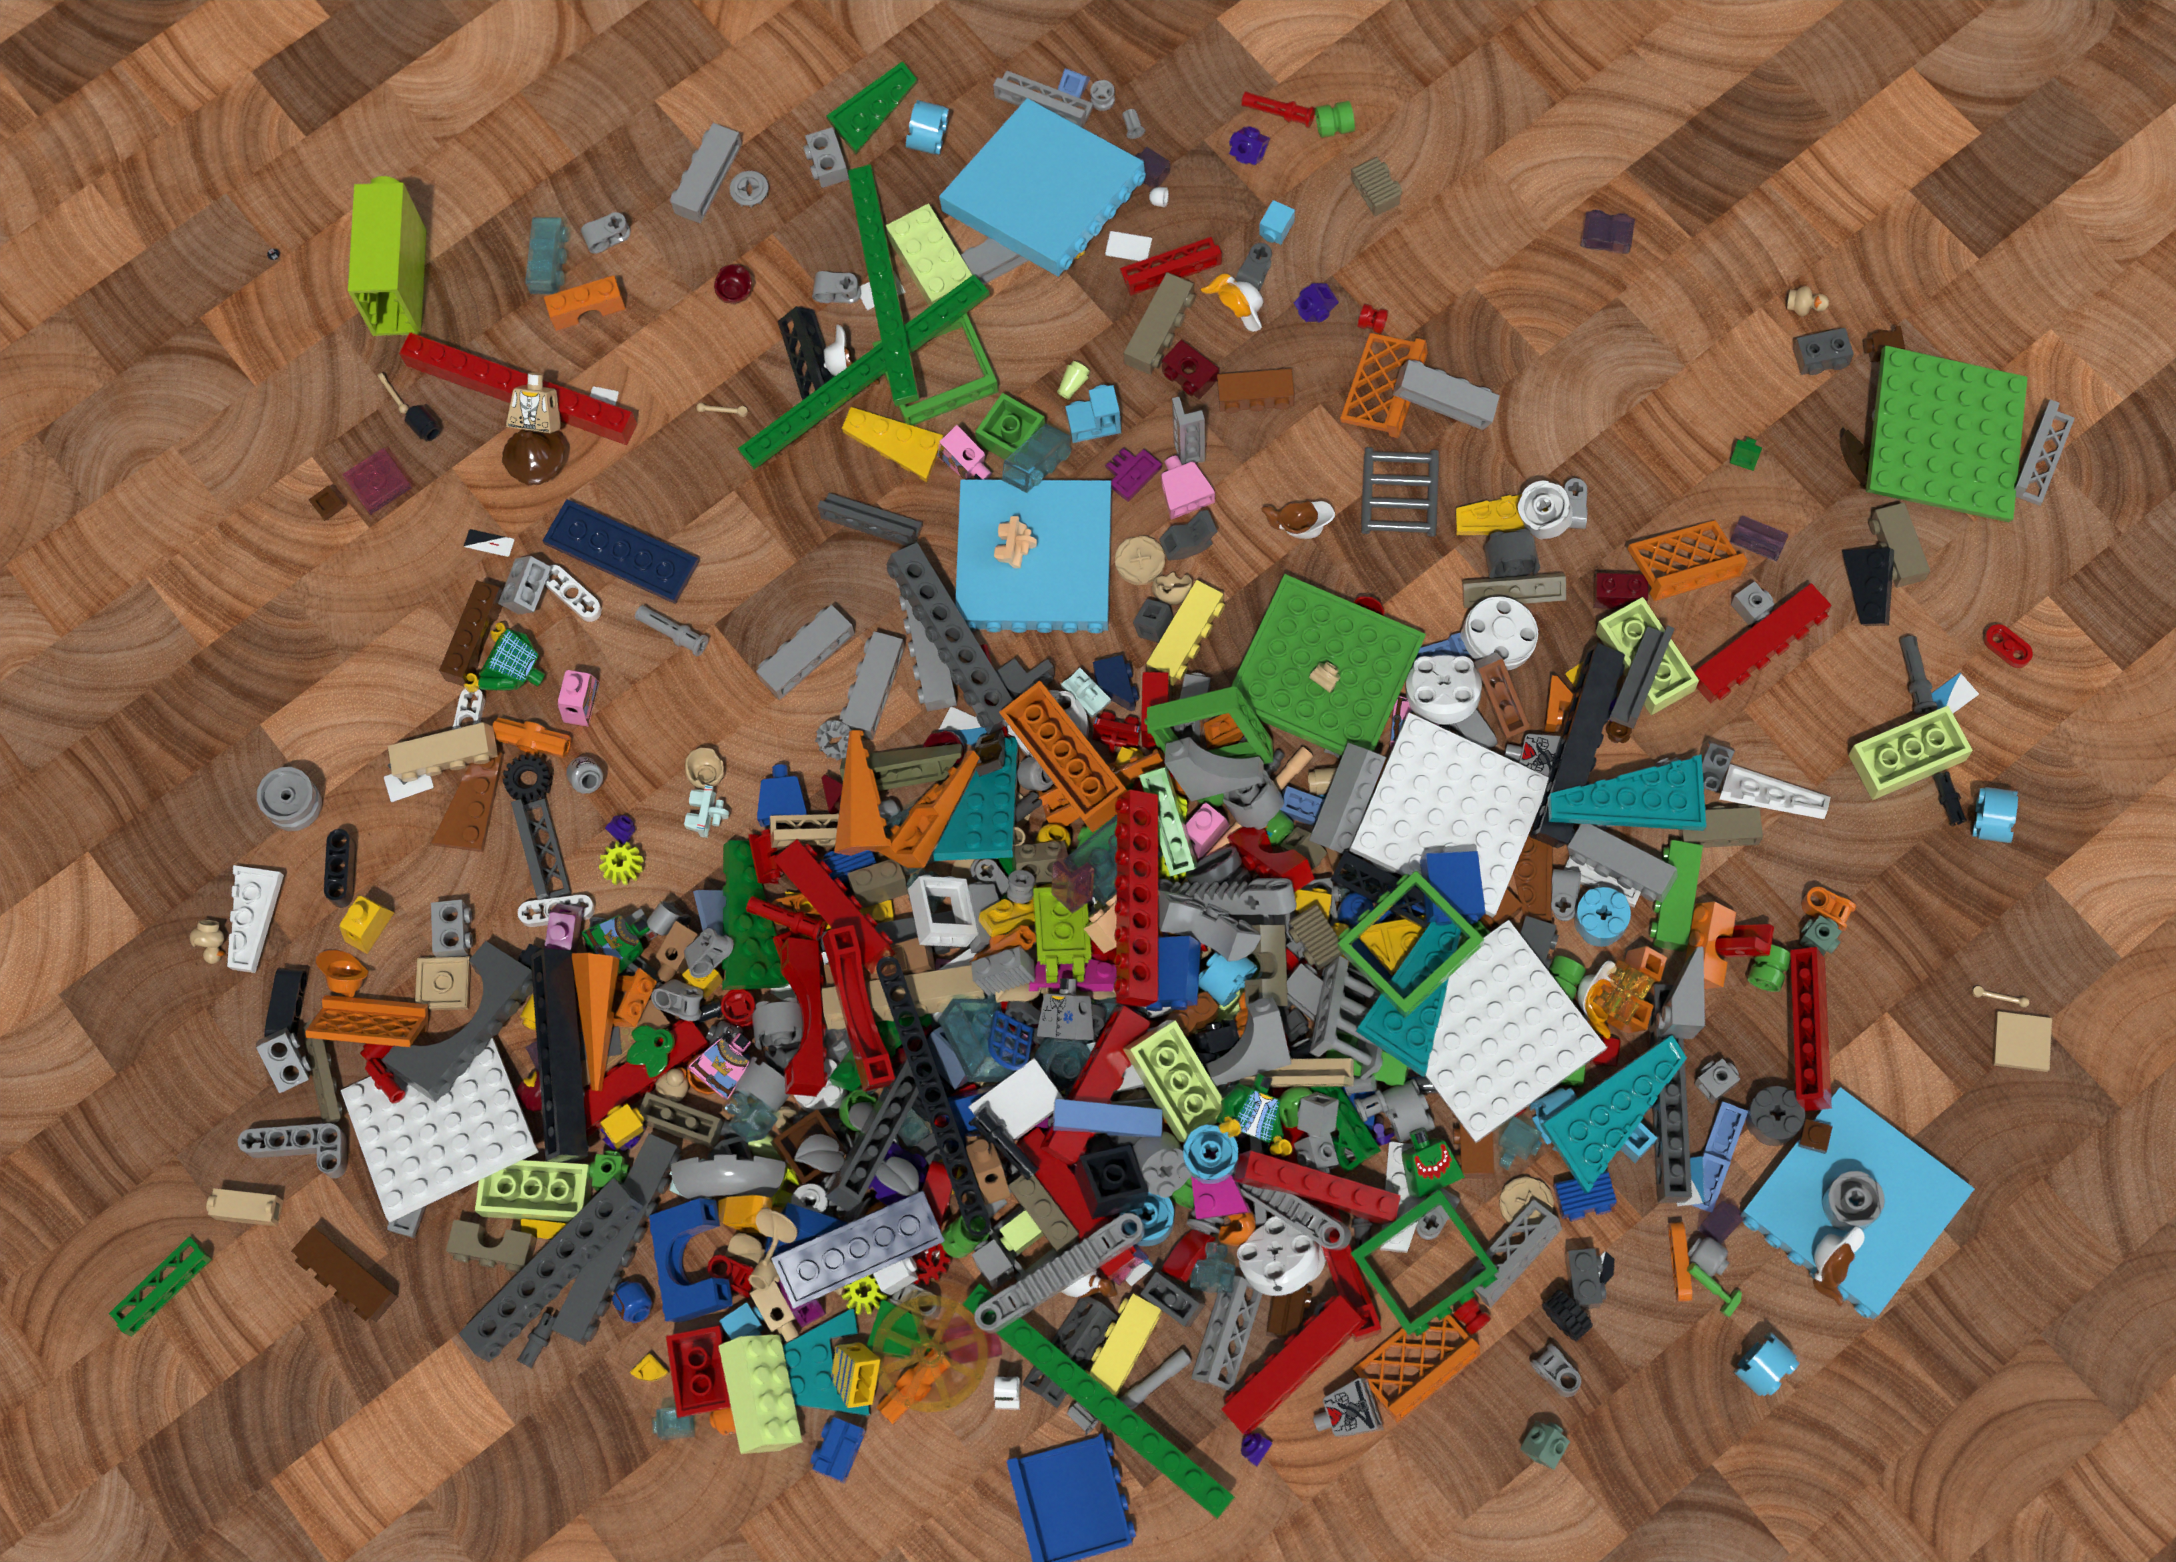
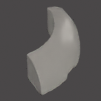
M1166 891L1160 892L1158 899V926L1163 932L1191 936L1200 943L1217 951L1227 961H1238L1247 957L1255 950L1260 941L1261 934L1244 920H1240L1238 923L1235 919L1228 917L1229 912L1220 907L1209 904L1206 908L1194 902L1192 897Z
M714 1155V1160L700 1161L698 1157L673 1163L671 1164V1173L676 1189L683 1197L690 1201L718 1195H758L771 1198L778 1191L783 1181L786 1162L754 1156L753 1160H736V1155Z

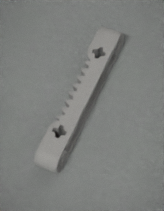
M1259 878L1254 879L1249 885L1244 881L1240 887L1237 882H1233L1231 886L1227 882H1223L1221 886L1217 882H1214L1211 886L1208 882H1204L1202 886L1198 882H1194L1192 886H1190L1189 882H1185L1181 887L1179 882L1173 884L1169 880L1158 879L1159 892L1166 891L1193 898L1194 902L1201 904L1203 907L1207 908L1209 904L1228 911V915H1281L1290 913L1297 907L1292 881L1289 879Z
M1238 1182L1242 1195L1323 1247L1332 1250H1342L1349 1245L1351 1240L1349 1228L1300 1196L1261 1189ZM1337 1228L1340 1238L1336 1243H1332L1329 1234L1333 1229Z
M1132 1213L1121 1215L1093 1233L1089 1238L1083 1240L1082 1243L1064 1252L1062 1256L1056 1257L1054 1261L1047 1263L1043 1268L1037 1269L1035 1273L1028 1275L1024 1280H1020L1017 1284L995 1295L977 1308L975 1312L976 1324L987 1333H995L1005 1328L1138 1243L1145 1234V1228L1141 1219ZM1133 1222L1137 1224V1231L1133 1235H1125L1123 1233V1227L1126 1223ZM1106 1239V1241L1108 1242L1110 1248H1108V1247L1106 1246V1244H1105V1242H1104L1103 1240ZM1010 1299L1013 1300V1302H1014L1015 1305H1016V1308L1014 1307V1305L1012 1304V1302H1011ZM989 1311L996 1312V1321L991 1325H985L983 1322L984 1315Z

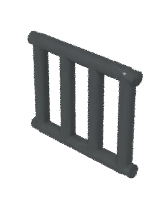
M1370 447L1365 448L1361 510L1362 534H1369L1370 531L1419 532L1427 533V536L1430 537L1436 536L1439 477L1438 450H1431L1430 453L1380 452L1374 451ZM1374 461L1429 463V475L1373 474ZM1373 484L1428 486V499L1372 497ZM1372 507L1426 509L1427 523L1371 521Z

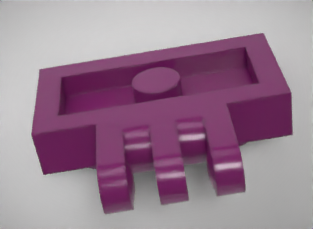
M1122 448L1119 454L1124 460L1115 455L1112 460L1118 466L1116 467L1111 462L1105 465L1116 476L1111 481L1112 489L1127 502L1162 469V464L1144 449L1134 457L1126 449Z

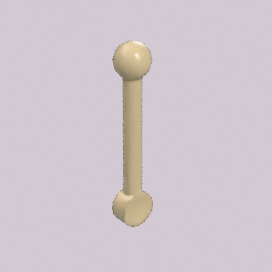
M382 372L379 373V379L398 404L399 411L405 414L409 407L402 403Z
M699 403L696 406L698 412L706 410L737 413L740 417H745L748 414L745 406H741L738 409L706 406L704 403Z
M1976 986L1972 991L1973 996L1977 998L1987 996L2017 1003L2021 1007L2029 1005V1000L2026 997L2019 999L1984 991L1980 986Z

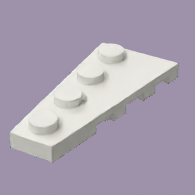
M1730 764L1719 799L1825 819L1831 797Z
M233 865L235 886H232L234 903L233 911L230 914L232 933L229 935L227 967L232 970L255 973L284 875L276 871Z
M1390 1142L1385 1191L1401 1195L1396 1220H1398L1423 1202L1426 1196L1422 1198L1411 1196L1407 1188L1401 1154L1403 1151L1414 1147V1145ZM1417 1222L1382 1246L1380 1250L1407 1253ZM1392 1223L1382 1225V1230H1384Z

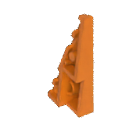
M860 730L849 731L834 853L849 856L866 850L876 852L891 847V841L886 838L884 832L886 821L880 816L878 808L881 801L872 769L868 768L866 760L869 757L867 749L863 748L861 740L864 733Z
M1158 749L1153 750L1152 754L1142 759L1136 755L1130 757L1129 763L1118 765L1116 762L1107 765L1123 786L1126 787L1139 778L1141 773L1151 770L1163 762ZM1056 785L1051 786L1045 791H1037L1039 799L1042 800L1045 816L1049 824H1058L1065 828L1080 818Z
M974 750L967 751L965 753L966 757L957 769L952 767L948 771L949 777L941 785L935 784L908 811L909 815L900 827L897 825L892 827V835L888 838L891 841V847L879 850V853L906 868L925 867L980 758Z
M572 953L591 1089L602 1092L614 1012L611 1010L620 959L610 955Z

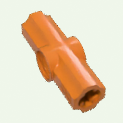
M498 717L492 726L495 741L514 745L527 753L538 754V752L565 759L571 747V737L569 735L546 730L543 726L533 722H524L522 724Z
M1021 925L1007 935L994 936L989 940L990 946L974 955L970 965H972V961L1020 945L1024 951H1027L1036 942L1035 933L1028 926Z
M933 1348L914 1369L910 1368L901 1376L895 1385L896 1387L876 1408L894 1425L913 1404H918L932 1389L931 1385L948 1370L951 1364Z

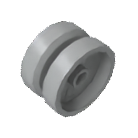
M280 767L269 772L261 780L257 789V802L260 810L278 828L286 831H299L309 827L317 819L322 808V797L319 789L305 773L293 767Z

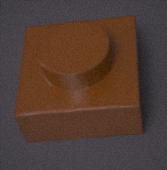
M329 485L308 499L324 521L345 507Z
M1805 1119L1798 1147L1826 1154L1833 1126Z

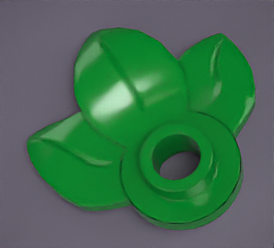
M646 1025L637 1027L631 1032L636 1043L629 1048L626 1060L633 1065L645 1064L648 1076L650 1078L656 1077L668 1064V1054L672 1051L675 1044L674 1037L671 1032L665 1029L655 1030ZM662 1037L663 1045L659 1047L657 1042Z

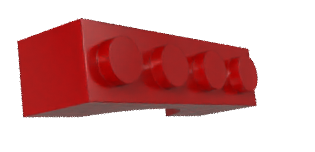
M1242 827L1227 837L1230 847H1236L1245 867L1249 871L1253 870L1260 878L1289 879L1292 881L1294 892L1315 880L1307 858L1294 849L1282 853H1272L1273 849L1264 829L1258 830L1254 827Z

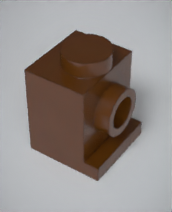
M1896 326L1894 331L1890 332L1888 330H1879L1872 333L1869 339L1864 340V350L1866 354H1869L1870 362H1880L1881 350L1885 346L1905 350L1901 326Z

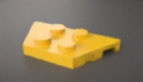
M1426 915L1418 916V918L1424 920ZM1406 919L1372 925L1359 939L1389 974L1394 976L1426 929Z

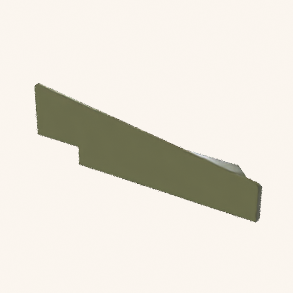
M962 744L869 753V757L866 760L868 768L873 770L877 789L881 791L945 780L948 776V771L957 759L961 757ZM842 758L839 769L842 781L844 778L846 758Z

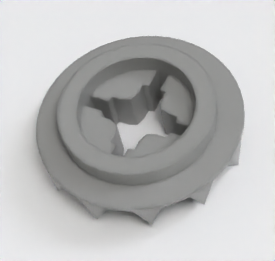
M745 171L738 174L730 184V194L734 202L739 203L741 207L748 205L752 208L754 204H761L762 200L767 197L769 189L765 177L755 171ZM748 183H750L752 189H754L752 190L751 196H749L745 191L747 190Z
M837 720L823 723L816 731L817 738L815 742L819 745V751H823L827 758H835L836 761L846 758L849 731H852L850 727ZM842 737L837 744H829L832 738Z

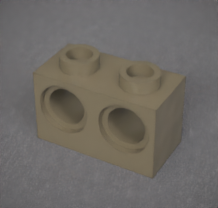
M1064 841L1014 846L1012 857L1013 871L1024 870L1030 872L1035 878L1034 885L1069 881V857Z

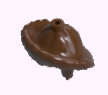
M521 429L513 437L509 438L507 444H505L502 452V463L508 473L519 482L529 486L541 485L544 482L550 481L556 475L562 465L565 448L561 438L555 432L546 433Z

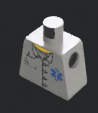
M1060 978V993L1045 994L1037 1030L1038 1037L1093 1040L1091 999L1089 996L1076 995V979Z

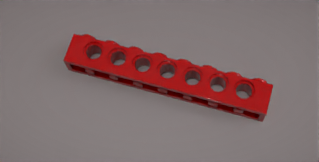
M1128 790L1118 796L1115 803V811L1117 812V826L1115 828V837L1117 838V851L1115 853V862L1117 864V876L1115 878L1117 902L1114 911L1117 917L1114 933L1116 941V955L1114 958L1116 981L1114 992L1116 993V1003L1146 1007L1158 1001V795Z

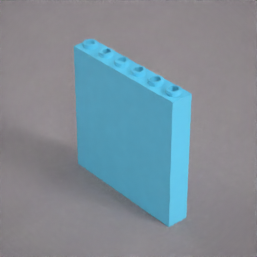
M1027 98L943 191L939 198L944 213L1059 277L1064 270L1071 266L1073 259L1078 253H1082L1085 250L1087 243L1092 237L1099 234L1105 222L1113 218L1118 207L1129 199L1131 192L1143 183L1146 174L1144 161Z
M960 480L955 606L971 632L976 631V629L993 633L1000 632L1001 630H1012L1016 633H1023L1027 630H1037L1040 633H1049L1052 630H1062L1065 633H1075L1077 630H1088L1090 633L1108 631L1111 481ZM1010 516H1018L1019 522L1025 524L1027 529L1031 530V537L1037 540V546L1029 549L1028 555H1023L1021 568H1013L1009 563L999 562L994 557L995 547L1006 545L1007 541L1002 540L998 536L999 524L1010 522Z
M1840 1087L1831 1098L1832 1109H1823L1814 1120L1833 1126L1826 1154L1798 1147L1799 1139L1744 1209L1740 1217L1744 1219L1742 1222L1754 1232L1758 1230L1766 1236L1765 1240L1768 1244L1776 1249L1780 1247L1788 1253L1787 1257L1790 1261L1798 1266L1803 1265L1810 1270L1809 1274L1814 1279L1818 1270L1814 1260L1817 1245L1828 1234L1844 1237L1848 1233L1833 1227L1825 1215L1823 1197L1827 1188L1839 1176L1851 1171L1864 1172L1875 1182L1877 1181L1884 1193V1208L1879 1217L1869 1227L1862 1230L1864 1233L1863 1244L1854 1253L1855 1259L1848 1267L1847 1276L1838 1286L1843 1295V1301L1847 1299L1856 1306L1854 1309L1857 1313L1867 1319L1870 1317L1874 1320L1975 1188ZM1852 1197L1849 1199V1202L1853 1203L1854 1206L1858 1205V1202L1853 1201Z

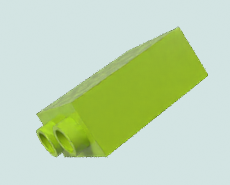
M388 176L375 177L371 180L370 184H354L348 292L373 336L421 334L426 228L404 183H400L397 179Z

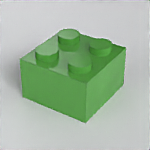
M1002 393L975 431L977 444L1019 468L1046 430L1045 418L1043 415Z

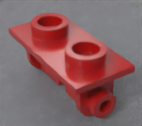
M770 829L762 830L761 835L748 834L758 883L778 885V880L781 879L783 871L773 860L778 855L772 854L777 851V848H771Z

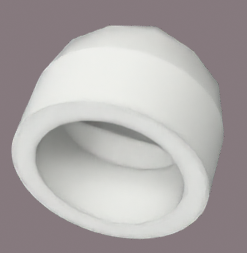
M1155 187L1149 194L1151 203L1158 207H1166L1168 188Z

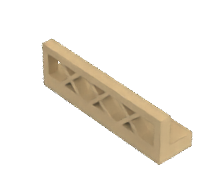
M839 814L770 816L771 848L788 847L796 839L803 846L807 843L811 847L835 846L837 828H826V826L830 822H838ZM805 822H812L819 829H800V827ZM776 823H787L792 829L776 830Z
M1351 1058L1290 1059L1291 1065L1260 1073L1273 1079L1270 1087H1354V1059ZM1257 1074L1240 1079V1084L1252 1088Z

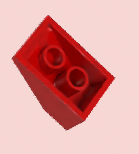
M720 1325L666 1336L677 1418L731 1408L719 1345L726 1343L725 1331Z

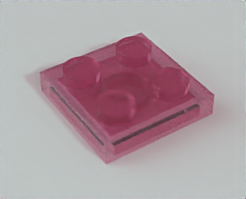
M384 448L342 474L370 515L412 488Z

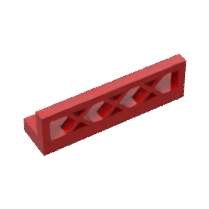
M1212 237L1121 267L1120 273L1129 295L1132 296L1160 286L1167 272L1179 278H1184L1222 265V252L1219 245L1215 246ZM1209 246V248L1198 252L1200 248ZM1180 255H1183V256H1184V257L1175 259L1177 256H1180ZM1161 263V265L1152 267L1154 264ZM1133 271H1138V273H1135V274H1132V275H1129V276H1128V273H1131V272H1133Z

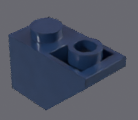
M1123 655L1094 661L1093 670L1097 686L1111 701L1129 711H1134L1135 701H1139L1136 686H1131L1129 678L1133 677L1130 663L1124 662Z

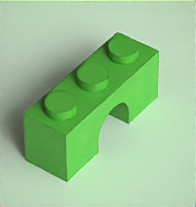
M1336 1030L1335 1035H1337V1039L1360 1050L1358 1045L1359 1038L1347 1032ZM1334 1049L1327 1050L1326 1059L1350 1058ZM1382 1050V1066L1377 1073L1371 1075H1374L1376 1080L1384 1081L1388 1085L1404 1086L1409 1067ZM1354 1060V1076L1360 1077L1362 1063Z

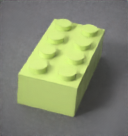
M929 203L886 225L888 240L929 307L972 276V273Z
M1643 597L1600 620L1596 630V634L1604 646L1625 654L1623 664H1625L1623 672L1625 677L1628 675L1647 627L1665 632V629ZM1672 639L1669 642L1644 703L1650 715L1694 692L1699 682Z
M1945 706L1855 744L1848 756L1871 799L1875 800L1966 761L1973 750L1949 706Z
M1166 1020L1123 1048L1157 1107L1162 1109V1115L1178 1141L1186 1142L1188 1135L1200 1126L1217 1123V1117L1221 1112L1222 1097L1176 1020Z
M521 1160L479 1180L475 1211L482 1217L523 1218L569 1223L591 1200L593 1178H590V1166L588 1164Z
M780 1335L740 1336L719 1345L740 1454L781 1451L802 1443Z

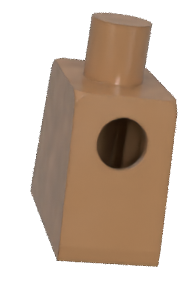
M675 921L656 955V958L663 962L655 976L664 982L672 980L677 971L683 974L688 969L684 950L700 934Z

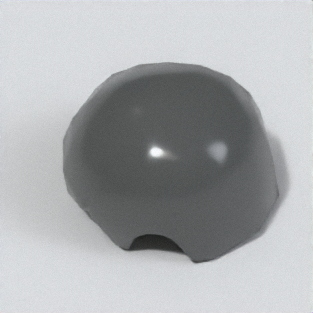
M777 1049L775 1053L765 1051L767 1065L782 1076H785L784 1069L793 1059L798 1049L787 1051Z

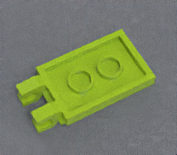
M1086 886L1033 888L1037 961H1040V965L1046 966V983H1057V964H1072L1073 979H1076V982H1084V963H1089L1088 960H1091L1090 936L1084 930L1089 924Z

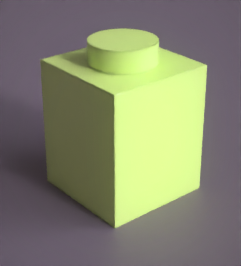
M1026 1210L1000 1229L1004 1235L1000 1238L1003 1245L1009 1252L1014 1249L1018 1255L1044 1236Z

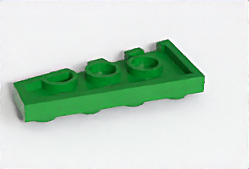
M902 61L826 115V119L855 155H857L916 85L917 78Z
M929 1014L919 1017L921 1025L924 1027L933 1022ZM913 1016L900 1019V1024L905 1027L912 1025L914 1022ZM888 1020L875 1022L882 1042L891 1059L896 1054L895 1050L902 1044L895 1023ZM851 1049L831 1074L829 1080L832 1085L853 1092L861 1085Z

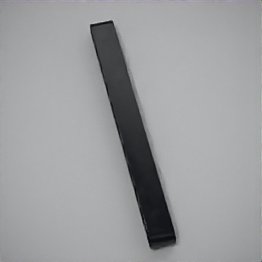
M883 957L877 963V974L968 1232L973 1237H985L991 1230V1221L902 968L894 957ZM887 965H894L897 969L894 975L885 976L882 974L883 968ZM900 989L905 992L903 1000L893 1001L891 999V994L895 990ZM912 1015L914 1017L912 1025L905 1027L900 1024L902 1016ZM918 1039L923 1042L921 1050L917 1052L910 1051L908 1048L913 1040ZM922 1065H929L932 1067V1071L929 1076L920 1077L917 1074L918 1068ZM938 1090L941 1093L940 1099L934 1103L927 1101L926 1096L929 1091ZM940 1115H946L950 1118V1122L945 1128H938L935 1125V1121ZM948 1141H956L959 1144L958 1150L953 1154L946 1153L944 1151L945 1144ZM964 1166L968 1169V1174L964 1179L959 1180L953 1177V1171L956 1167ZM966 1192H974L977 1195V1200L974 1204L965 1205L962 1202V1197ZM978 1217L985 1219L986 1226L983 1230L974 1231L971 1228L973 1219Z

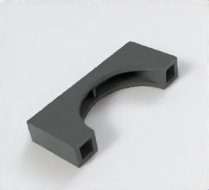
M487 941L469 959L475 972L482 977L483 982L482 1000L471 1021L459 1033L443 1042L428 1046H394L382 1059L390 1072L435 1103L447 1094L453 1082L465 1073L471 1061L483 1052L489 1040L500 1032L502 1025L507 1019L514 1015L525 998L533 993L532 971Z

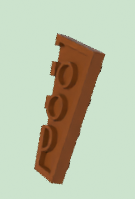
M497 752L498 757L490 758L488 763L469 764L431 842L433 846L484 852L504 758L502 752Z
M1532 824L1513 874L1522 904L1524 920L1526 916L1552 923L1553 846L1530 837L1533 828Z

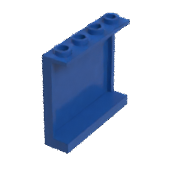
M1098 1434L1099 1437L1025 1458L1006 1460L1032 1562H1075L1133 1545L1131 1538L1136 1537L1132 1521L1126 1522L1124 1511L1129 1510L1125 1493H1118L1116 1484L1121 1483L1117 1466L1111 1467L1109 1457L1113 1456L1114 1453L1110 1439L1104 1440L1103 1434Z

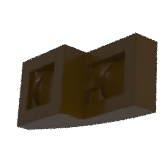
M1846 430L1840 441L1841 451L1849 469L1864 487L1867 485L1869 463L1862 457L1865 446L1849 430Z
M1002 729L979 737L975 750L980 758L975 769L979 777L1002 769L1004 766L1005 741Z

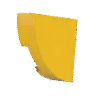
M650 1353L630 1372L634 1377L649 1382L660 1380L669 1374Z

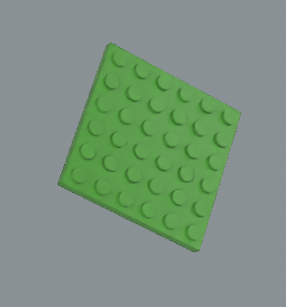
M1883 347L1881 350L1866 492L2004 522L2012 521L2014 518L2016 490L2014 489L2018 478L2028 377L1895 347Z
M1284 574L1231 687L1237 686L1257 718L1262 722L1343 756L1348 743L1374 752L1426 634ZM1329 662L1339 669L1338 674L1341 678L1331 693L1309 678L1319 663L1325 664Z

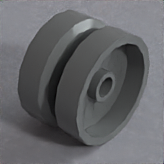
M1236 847L1218 850L1198 861L1196 869L1186 872V878L1191 886L1194 882H1198L1200 886L1204 882H1208L1210 886L1214 882H1217L1219 886L1223 882H1227L1229 886L1233 882H1237L1240 887L1244 881L1248 885L1253 881L1246 867H1239L1242 863V858Z

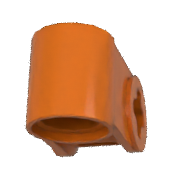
M1822 887L1810 889L1801 902L1802 909L1807 915L1816 919L1820 915L1824 918H1830L1837 923L1838 929L1841 931L1846 930V922L1850 913L1856 909V905L1852 901ZM1810 897H1817L1821 901V906L1813 905Z

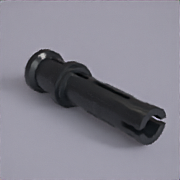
M985 1107L968 1124L970 1126L974 1125L989 1144L993 1143L1028 1181L1040 1168L1004 1132V1125L1002 1123L999 1124L988 1113L989 1109Z

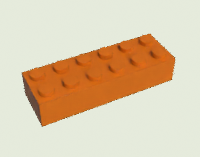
M1038 681L999 712L1092 833L1117 815L1115 803L1118 796L1127 792L1126 788L1041 681Z

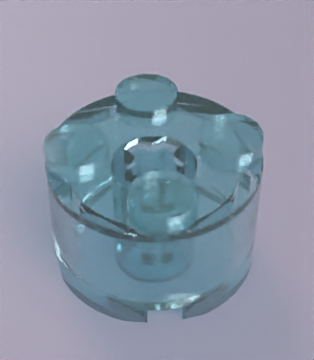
M1047 1038L1036 1051L1034 1058L1059 1093L1068 1095L1091 1051L1084 1044L1074 1040Z

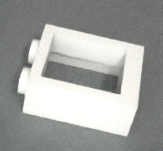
M922 875L908 888L919 945L967 947L978 935L966 879L955 878L954 876L932 877L931 875ZM927 896L950 897L956 924L932 923Z

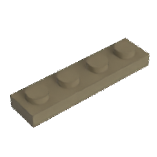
M1564 573L1462 581L1464 608L1475 607L1481 601L1491 597H1506L1521 604L1566 601V576Z
M311 1020L307 1022L302 1032L308 1059L312 1067L311 1073L323 1124L330 1123L336 1125L341 1119L340 1117H342V1106L336 1100L337 1084L335 1078L331 1077L330 1073L331 1057L325 1050V1039L306 1038L305 1030L313 1021Z

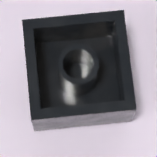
M1130 1145L1080 1156L1074 1175L1092 1220L1143 1208L1149 1190Z

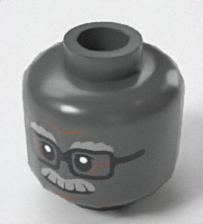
M726 1020L720 1021L717 1026L712 1025L706 1037L710 1041L709 1048L720 1038L730 1044L738 1033L744 1035L743 1028Z

